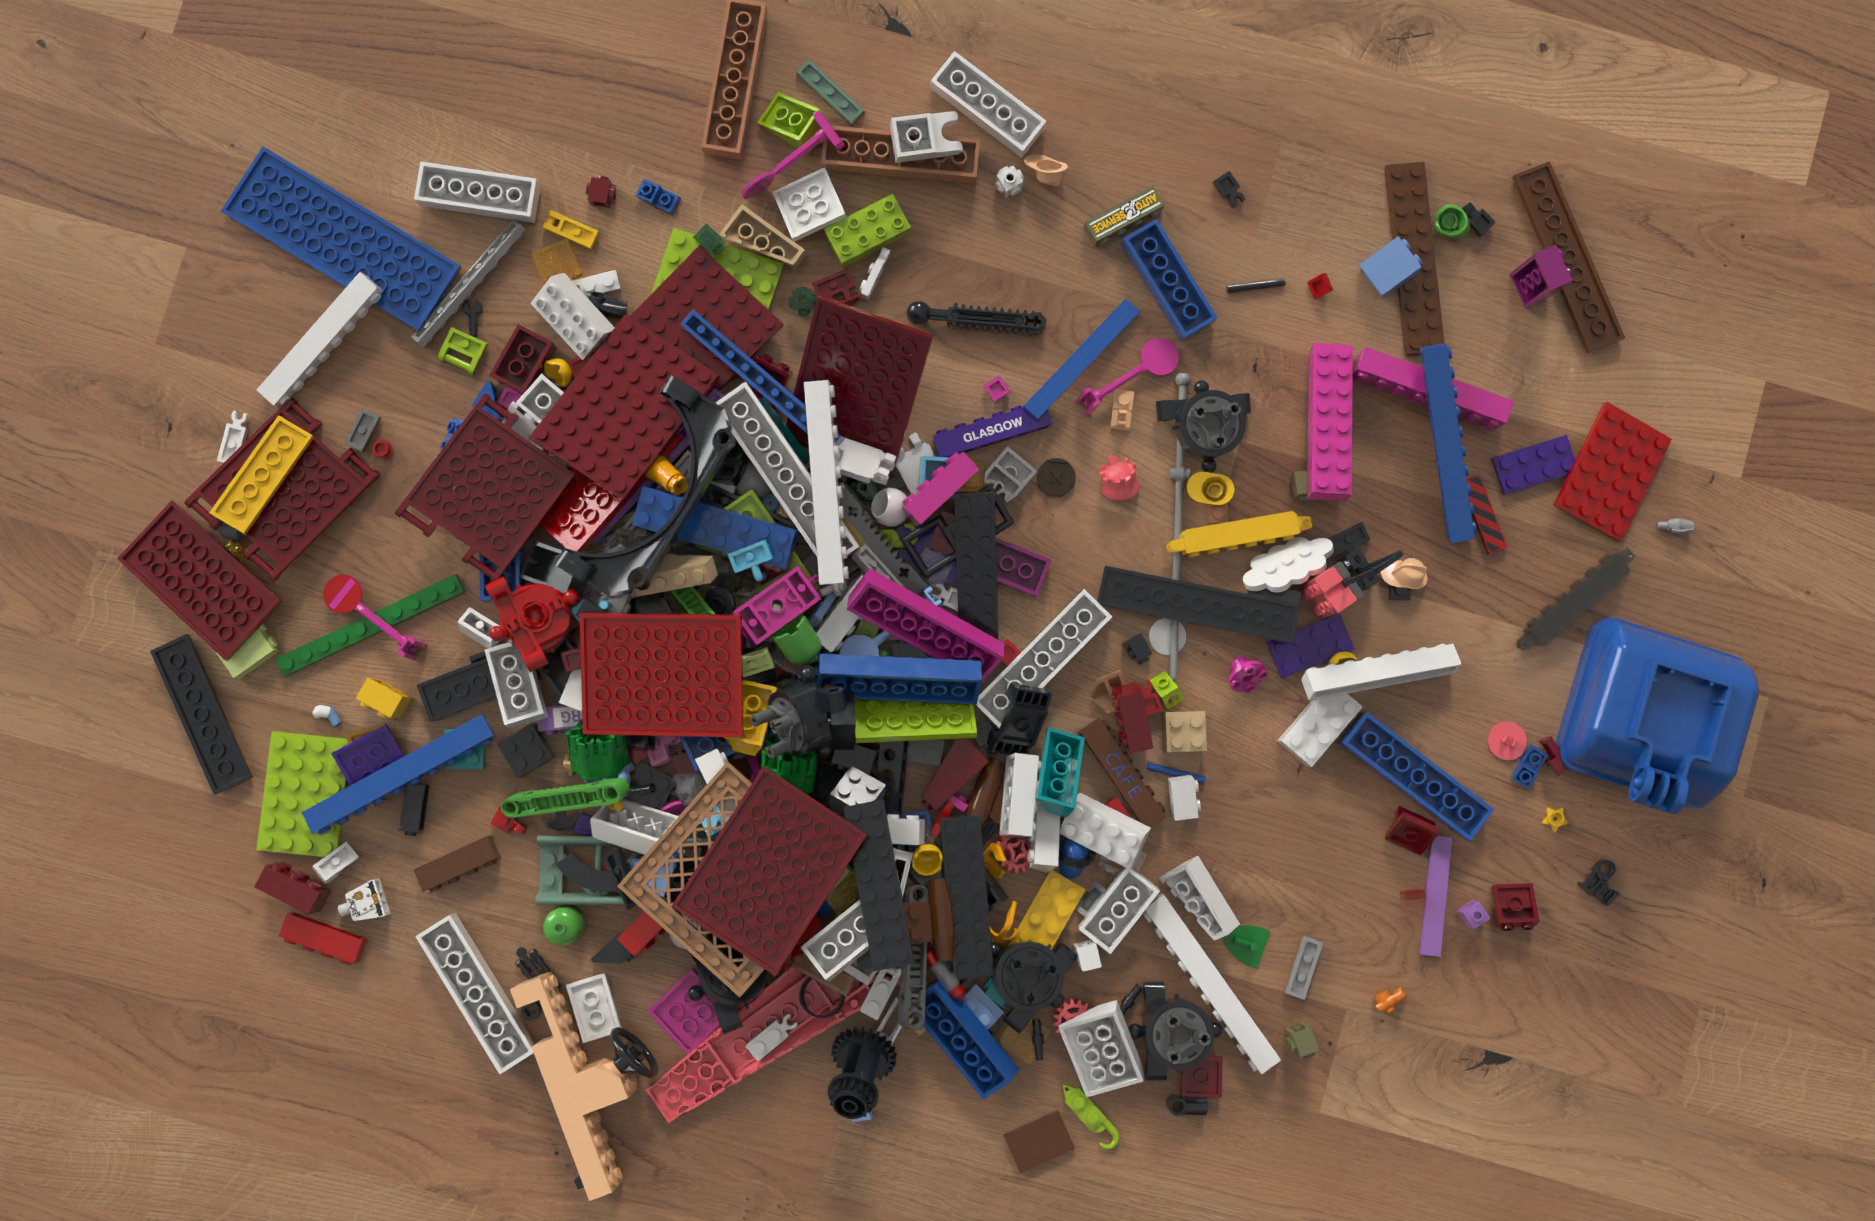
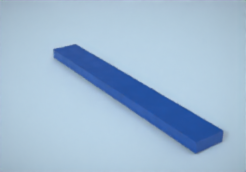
M1125 299L1023 406V409L1037 421L1140 311Z

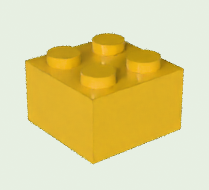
M367 677L356 697L357 700L361 701V706L369 710H377V715L387 720L388 718L392 720L394 718L401 719L413 699L384 681Z

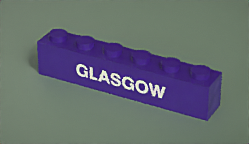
M1017 406L1010 409L1011 412L1005 414L1003 412L994 413L992 418L989 419L981 417L973 420V423L969 425L961 423L954 426L955 429L949 431L947 429L938 430L936 435H933L938 456L949 458L956 452L958 454L962 452L967 453L1049 428L1053 424L1049 411L1047 410L1036 421L1022 406Z

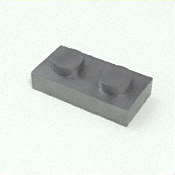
M362 408L344 443L364 452L381 417Z

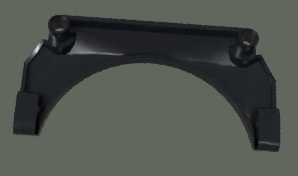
M671 375L662 387L660 394L671 403L681 417L691 448L690 478L678 509L670 520L653 536L631 548L603 554L583 553L564 548L554 563L555 566L580 581L588 583L611 598L631 594L634 588L641 591L646 590L650 586L655 572L727 454L736 444V439L731 433L732 426L726 409L702 396L699 391ZM724 436H729L728 442L721 444V439ZM643 575L642 583L636 585V578Z

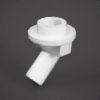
M847 583L831 584L819 589L818 592L821 597L831 592H834L836 596H842L847 590Z

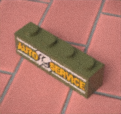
M1151 186L1085 221L1084 228L1094 246L1099 244L1103 246L1111 241L1110 238L1116 235L1120 237L1128 232L1127 229L1133 226L1137 228L1145 223L1144 220L1150 217L1154 219L1161 215L1164 203L1155 187Z

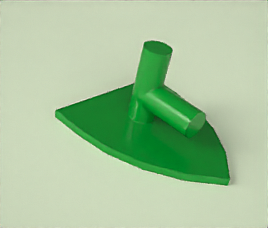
M1240 925L1230 934L1222 937V940L1236 959L1246 965L1258 968L1270 931L1257 926Z

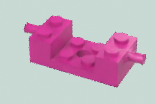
M797 566L730 614L742 615V636L749 641L752 647L758 645L822 599L813 587L819 581V577L812 581L818 576L817 574L807 579L799 566ZM774 600L781 602L782 609L780 611L772 609L771 604Z

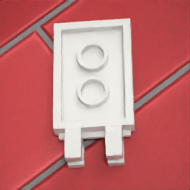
M916 432L909 436L914 448L906 453L901 448L896 465L910 494L913 493L914 495L918 492L916 488L919 482L920 457H935L930 445L926 444V442L922 444Z
M844 438L845 440L839 446L840 457L836 458L837 466L841 468V474L866 483H870V480H873L874 482L886 485L890 470L892 471L895 466L896 456Z

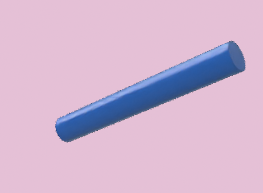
M1148 762L1146 770L1174 777L1192 775L1194 780L1202 784L1205 783L1206 776Z

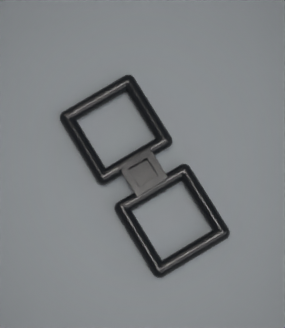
M987 484L978 491H995L991 484ZM995 491V506L1005 520L996 526L997 535L1012 526L1014 520ZM954 505V506H952L951 510H952L953 514L955 515V505ZM936 516L902 537V544L923 577L928 578L956 560L955 521L947 526L941 516ZM938 525L954 552L927 568L911 541Z

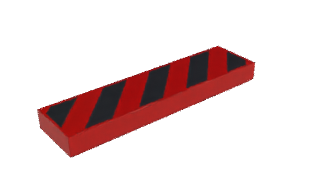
M1480 474L1466 479L1467 484L1469 483L1471 487V495L1468 496L1469 503H1472L1474 507V514L1472 516L1487 555L1507 548Z

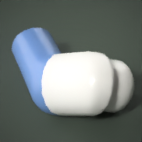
M318 705L313 710L315 718H328L333 727L342 723L333 707Z

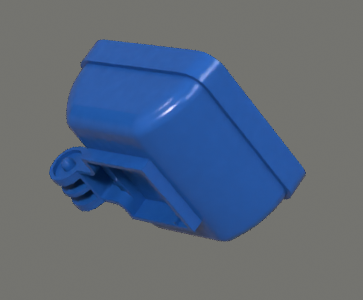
M1609 617L1598 620L1590 626L1555 741L1560 752L1563 769L1629 789V798L1632 802L1673 815L1677 814L1682 807L1702 808L1717 798L1736 776L1759 697L1758 681L1752 668L1737 656L1618 618Z

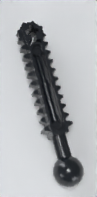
M914 301L908 306L906 311L908 320L915 325H923L928 320L947 321V324L951 325L952 329H955L956 325H959L960 329L967 326L968 330L971 327H975L976 331H978L979 327H982L983 331L990 328L991 332L994 329H998L999 333H1001L1002 329H1005L1008 334L1010 330H1013L1014 334L1021 331L1022 335L1027 331L1030 336L1032 334L1039 335L1046 328V318H1044L1041 312L1032 311L1028 314L1027 310H1024L1023 313H1020L1019 309L1013 313L1011 309L1008 312H1004L1003 308L1000 311H996V307H993L991 311L987 306L984 310H981L980 306L977 309H973L972 305L969 308H965V304L958 308L957 303H954L953 307H949L946 310L930 308L923 301ZM1033 320H1036L1037 327H1033Z

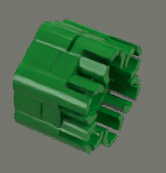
M582 719L579 720L577 727L566 732L571 769L585 780L617 776L629 764L626 735L583 734Z
M774 735V743H772V736H767L765 738L764 750H762L761 769L765 766L804 793H811L816 779L818 756L816 750L800 757L786 752L775 758H770L767 755L766 747L778 743V740Z

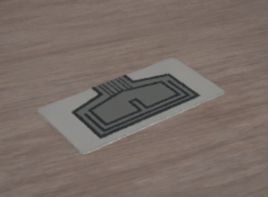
M1095 881L1075 909L1086 917L1106 889Z

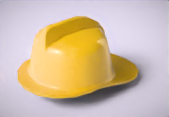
M1198 472L1189 478L1187 491L1189 496L1197 502L1223 505L1232 499L1234 484L1225 475Z

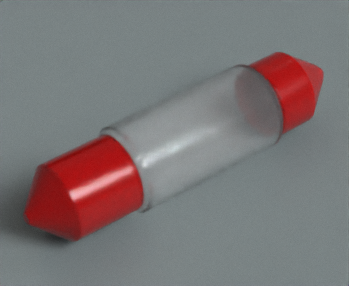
M927 948L926 963L929 965L930 970L954 999L963 1001L964 988L961 986L960 981L945 961H937L934 948Z

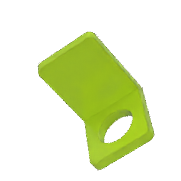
M1166 671L1150 680L1152 687L1162 698L1167 710L1184 700L1179 687ZM1177 695L1173 702H1168L1170 697Z

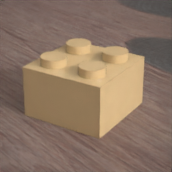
M1205 711L1163 713L1164 752L1207 751Z

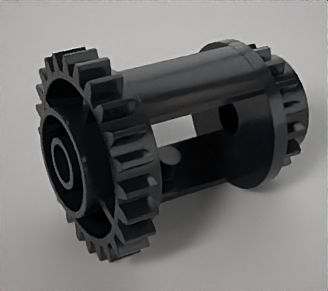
M856 1027L853 1028V1031L847 1028L845 1033L840 1032V1035L836 1036L831 1049V1056L834 1057L833 1062H837L836 1067L841 1068L842 1073L832 1078L829 1083L828 1096L829 1100H831L830 1106H833L837 1114L847 1119L866 1117L867 1112L870 1113L875 1108L879 1099V1091L873 1082L876 1078L882 1080V1076L887 1077L888 1073H892L893 1067H895L896 1047L891 1046L892 1041H886V1035L880 1037V1031L872 1033V1028L868 1031H865L864 1027L861 1028V1031H858Z

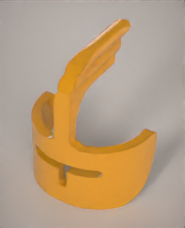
M991 843L983 853L984 866L987 867L995 880H997L1005 872L1003 867L999 868L1000 863L998 861L1006 862V858L1001 846L997 843ZM991 852L994 853L997 861L989 856Z
M1016 901L1012 902L1002 930L997 934L990 927L991 942L996 940L995 942L1001 948L1009 943L1018 932V929L1014 928L1008 937H1004L1013 924L1017 905Z

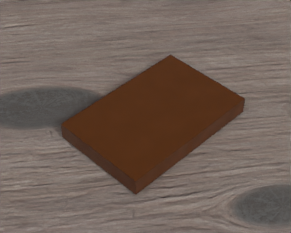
M1059 1110L1003 1134L1020 1173L1075 1149Z

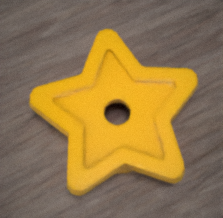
M1549 807L1546 808L1547 817L1542 823L1550 825L1553 832H1557L1560 826L1568 824L1563 815L1564 808L1557 810Z

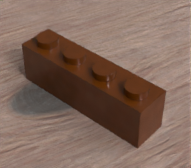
M492 835L413 870L422 891L429 890L432 893L441 889V884L447 881L448 884H452L460 880V875L466 873L469 876L478 872L477 868L482 865L487 868L496 864V859L501 856Z

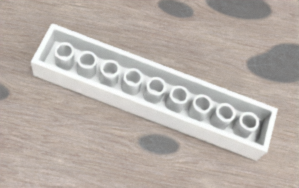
M744 382L717 401L716 404L726 409L732 426V434L817 556L811 474L750 385ZM841 519V526H845L846 538H842L843 547L846 546L847 557H849L861 547Z

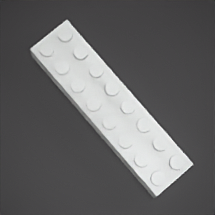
M1084 589L978 696L977 704L974 705L994 725L1000 728L1010 704L1005 694L1010 683L1043 688L1112 616Z
M456 913L448 915L415 936L499 1074H502L534 1053L532 1046L536 1044Z

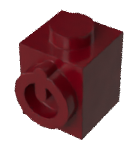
M605 176L591 177V181L587 183L586 187L587 200L590 205L610 208V203L615 202L616 185L612 184L609 178Z

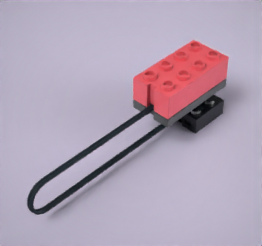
M1356 548L1337 560L1338 563L1326 568L1321 574L1315 575L1299 586L1301 596L1305 601L1308 600L1312 605L1311 610L1316 617L1323 619L1337 614L1364 596V590L1371 588L1381 581L1377 573L1392 565L1404 554L1399 550L1368 563L1360 549Z

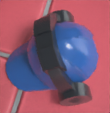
M1071 839L1063 842L1061 846V840H1059V871L1065 878L1073 879L1078 877L1085 866H1088L1091 862L1094 863L1096 858L1095 851L1090 849L1089 853V848Z

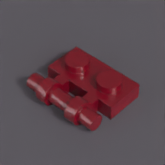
M848 268L812 283L817 297L821 295L833 300L832 297L843 293L845 298L838 300V302L850 306L860 300L858 293L853 295L849 293V290L854 289L855 285Z

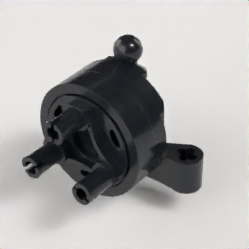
M717 939V945L727 944L721 939ZM728 947L719 948L725 955L729 957ZM732 947V959L743 958V954ZM691 954L698 968L700 986L694 985L690 987L688 997L692 1001H699L705 995L707 1000L713 1004L724 1035L743 1027L736 1009L745 1007L748 1010V1005L761 996L767 982V970H764L745 993L739 997ZM744 961L734 963L740 966Z
M1020 941L1008 945L1001 950L998 943L991 942L992 957L996 958L993 964V985L998 995L1004 1001L1002 1006L1005 1008L1007 1005L1012 1006L1003 1019L1007 1025L1017 1033H1020L1037 1010L1043 1009L1048 1005H1051L1053 1008H1060L1063 1005L1064 997L1060 991L1063 985L1064 973L1078 957L1072 949L1062 942L1053 952L1050 949L1052 947L1050 944L1045 946L1037 942Z

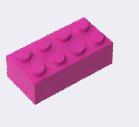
M956 452L945 461L948 465L936 469L931 474L933 478L930 481L926 480L916 488L918 492L915 495L912 493L902 501L904 505L901 509L916 525L922 524L980 470L964 452L960 454Z

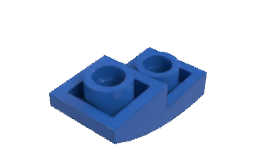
M646 179L642 181L635 195L640 200L672 216L681 200L679 195L662 189L660 185Z
M1530 743L1517 764L1511 779L1529 789L1538 776L1539 769L1549 755Z

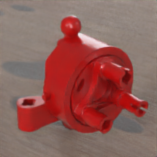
M504 577L484 585L500 613L502 625L491 628L490 638L494 641H502L506 637L508 642L519 650L529 672L548 664L544 654L555 652V649L566 639L570 629L568 604H577L580 600L579 593L576 590L570 589L563 596L555 588L542 583L523 587L519 584L517 585L518 589L511 592Z

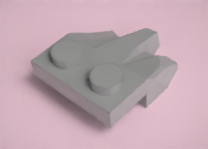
M1007 446L985 472L984 483H993L996 493L1004 492V499L1006 502H1009L1021 492L1036 474L1037 470Z

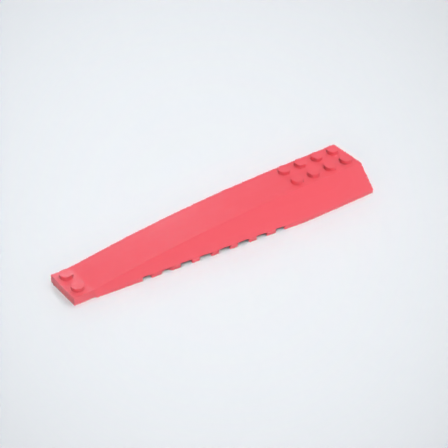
M932 939L927 941V948H934ZM790 967L765 988L761 996L748 1005V1010L743 1007L738 1011L743 1027L725 1035L721 1027H719L667 1071L660 1080L648 1087L646 1092L666 1121L670 1123L684 1112H689L728 1087L738 1083L799 1045L804 1044L816 1035L843 1021L853 1013L858 1012L879 971H877L868 985L856 979L848 996H845L844 1004L838 1013L828 1018H818L808 1014L800 1003V988L809 976ZM886 972L884 977L891 980L893 975ZM899 977V979H898V981H897L895 987H896L897 985H899L900 983H902V979H901L900 977ZM815 979L808 983L804 992L806 1006L816 1015H826L834 1011L841 998L840 993ZM791 1013L792 1015L787 1019V1022L794 1024L797 1021L798 1025L796 1028L788 1029L787 1032L790 1035L762 1059L757 1061L745 1045L776 1019L782 1023L784 1016Z

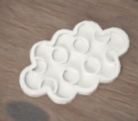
M1296 537L1293 540L1287 541L1285 545L1273 546L1267 554L1257 555L1251 560V570L1243 576L1244 586L1250 591H1260L1267 588L1272 592H1283L1290 588L1292 584H1302L1308 580L1310 575H1318L1325 571L1327 568L1326 559L1334 551L1333 543L1326 538H1317L1309 541L1303 537Z

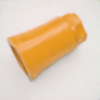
M660 455L646 474L648 479L658 483L674 495L684 493L688 486L684 475L662 455Z

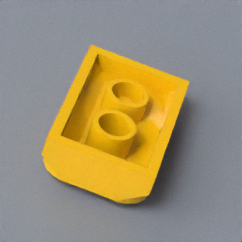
M743 680L744 736L724 737L731 745L733 751L755 756L763 747L770 721L754 727L750 718L752 714L766 709L769 697L772 693L778 691L779 688Z

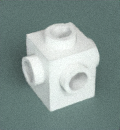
M1014 165L1009 168L1006 166L998 171L995 185L1005 198L1010 195L1014 196L1022 190L1024 176L1019 169H1015Z

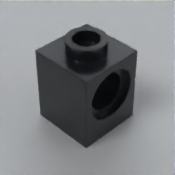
M627 735L626 748L635 751H655L656 736Z

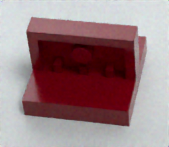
M1399 806L1395 812L1393 825L1386 832L1385 839L1422 855L1439 835L1440 828L1435 826L1434 821Z

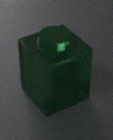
M707 223L693 236L695 243L711 257L718 256L725 248L723 238Z

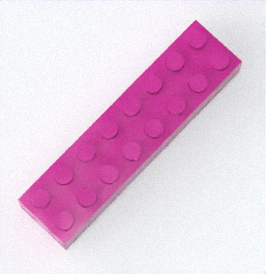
M1313 343L1309 351L1307 499L1346 502L1352 495L1353 345Z
M1365 347L1356 355L1353 363V380L1355 382L1371 384L1372 388L1376 390L1384 389L1390 391V394L1393 396H1404L1409 398L1410 402L1415 404L1423 403L1428 408L1422 367ZM1452 379L1453 387L1456 386L1458 398H1455V405L1459 406L1460 417L1464 418L1463 421L1470 424H1481L1482 428L1490 431L1507 423L1514 404L1513 400Z
M870 568L848 596V611L936 659L981 661L982 682L1004 658L1003 642Z

